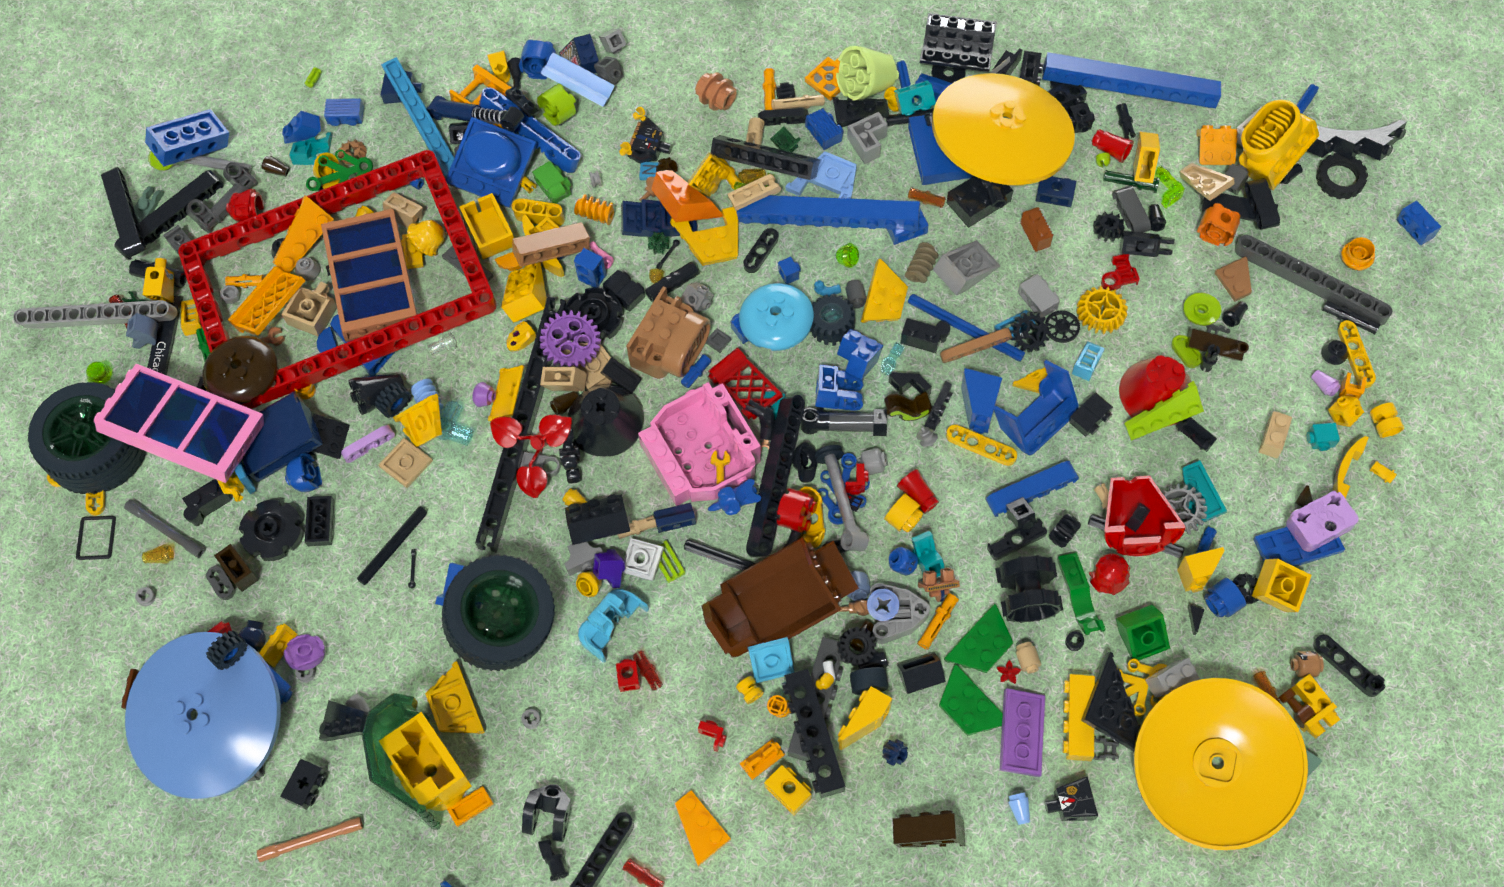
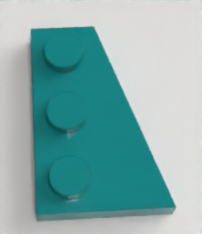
M1199 460L1183 467L1184 485H1188V490L1194 487L1196 489L1195 493L1200 492L1202 494L1201 498L1206 501L1204 505L1207 506V511L1204 513L1207 515V518L1202 519L1203 522L1227 513V509L1202 462ZM1190 500L1188 509L1191 510L1192 514H1195L1196 505Z

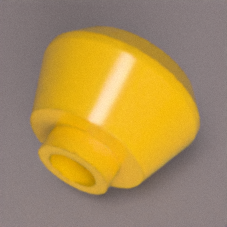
M593 571L582 572L577 576L576 586L582 595L594 597L598 594L602 581L601 579L598 580Z

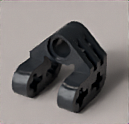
M551 784L529 792L523 808L522 833L534 834L538 820V811L541 809L543 812L554 814L552 840L564 842L568 828L571 800L561 787Z

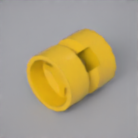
M1394 403L1378 405L1369 412L1373 422L1377 424L1376 429L1380 438L1393 436L1404 430L1400 417H1396L1398 412Z

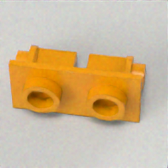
M772 739L742 761L740 765L751 780H753L784 757L785 754L781 751L780 745Z

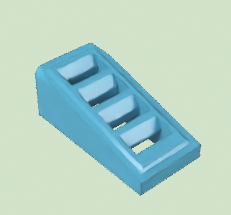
M1087 341L1074 365L1072 374L1090 381L1105 348ZM1089 349V350L1094 351V352H1096V353H1098V354L1095 355V354H1093V353L1088 352L1087 350Z

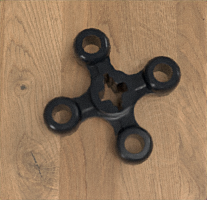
M572 428L567 440L563 443V448L559 449L561 465L566 470L567 482L569 484L581 481L580 469L577 468V463H581L580 451L576 442H573L574 434Z

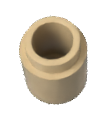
M1031 642L1018 645L1016 647V655L1022 671H1027V674L1037 672L1039 670L1038 667L1042 664L1035 646H1032Z

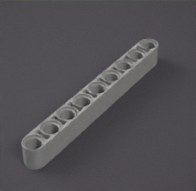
M163 300L21 308L15 311L13 320L25 328H54L128 323V319L138 313L159 322L173 320L177 316V309Z

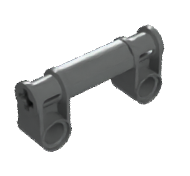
M236 162L228 163L223 170L224 178L233 186L211 209L198 199L190 201L186 207L187 215L207 233H210L216 223H220L229 214L226 206L234 193H242L258 184L257 180ZM228 168L235 169L237 175L229 174ZM197 205L200 208V212H193L191 206Z

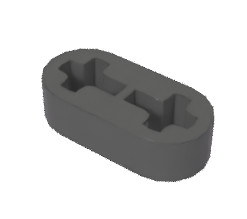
M219 566L209 568L206 577L215 593L222 600L231 599L235 594V587L225 571ZM217 572L221 580L217 581L213 573ZM222 585H224L228 589L227 594L222 593Z

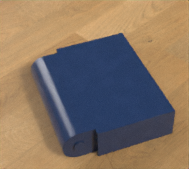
M293 391L259 411L263 414L264 426L242 460L247 475L259 482L287 466L294 457L302 453H309L323 444L310 408L304 405L302 398L297 392ZM246 420L235 426L237 434Z

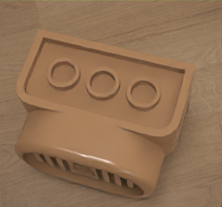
M663 286L626 345L630 367L657 379L664 378L668 373L679 378L684 377L689 372V367L693 366L707 341L711 328L710 320L693 312L690 306L682 303L680 297L677 296L675 299L668 297L667 289Z

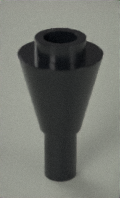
M514 57L507 62L513 79V87L521 89L520 79L522 72L519 68L520 58Z

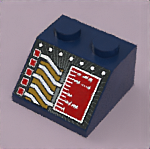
M591 34L574 37L559 52L563 58L593 74L597 73L594 65L599 60Z

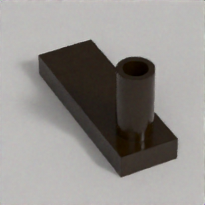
M1190 329L1186 348L1207 352L1208 347L1214 344L1213 349H1216V346L1220 348L1218 356L1242 361L1244 353L1249 350V345L1246 342L1197 329Z

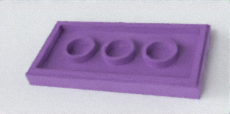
M1009 688L1004 690L999 771L1034 777L1041 776L1045 695Z

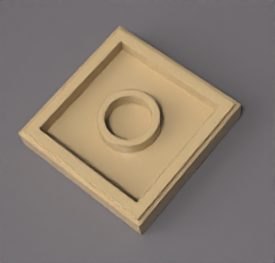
M403 438L378 466L404 487L408 488L433 460L407 439Z

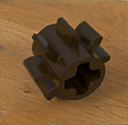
M670 157L658 160L659 165L656 166V172L672 170L676 173L678 171L677 163L671 160Z

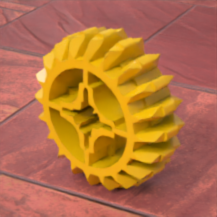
M1102 286L1098 290L1095 287L1091 291L1087 290L1084 295H1081L1077 304L1076 312L1079 315V321H1083L1082 326L1089 325L1088 331L1094 328L1095 334L1099 330H1101L1103 335L1106 333V330L1111 334L1114 329L1118 330L1127 318L1128 306L1125 305L1126 299H1122V294L1116 295V289L1109 291V286L1106 290ZM1102 305H1104L1103 313L1101 314L1100 309L1102 308Z

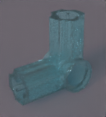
M447 401L440 416L441 428L446 427L447 429L442 430V435L437 438L443 441L451 440L468 446L474 431L456 424L463 410V407L457 402Z

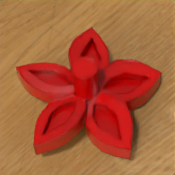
M1010 660L1006 663V668L1002 666L997 667V670L1003 674L1000 682H1005L1009 679L1010 682L1016 684L1015 675L1019 674L1021 669L1013 668Z

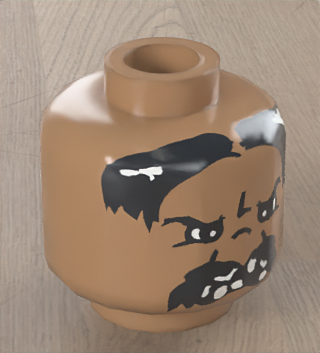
M1299 651L1291 659V669L1300 678H1304L1308 674H1311L1313 678L1318 677L1324 669L1323 658L1315 651Z

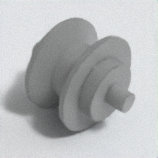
M921 427V430L916 435L917 439L921 440L920 445L924 447L933 446L938 439L934 430L928 427Z

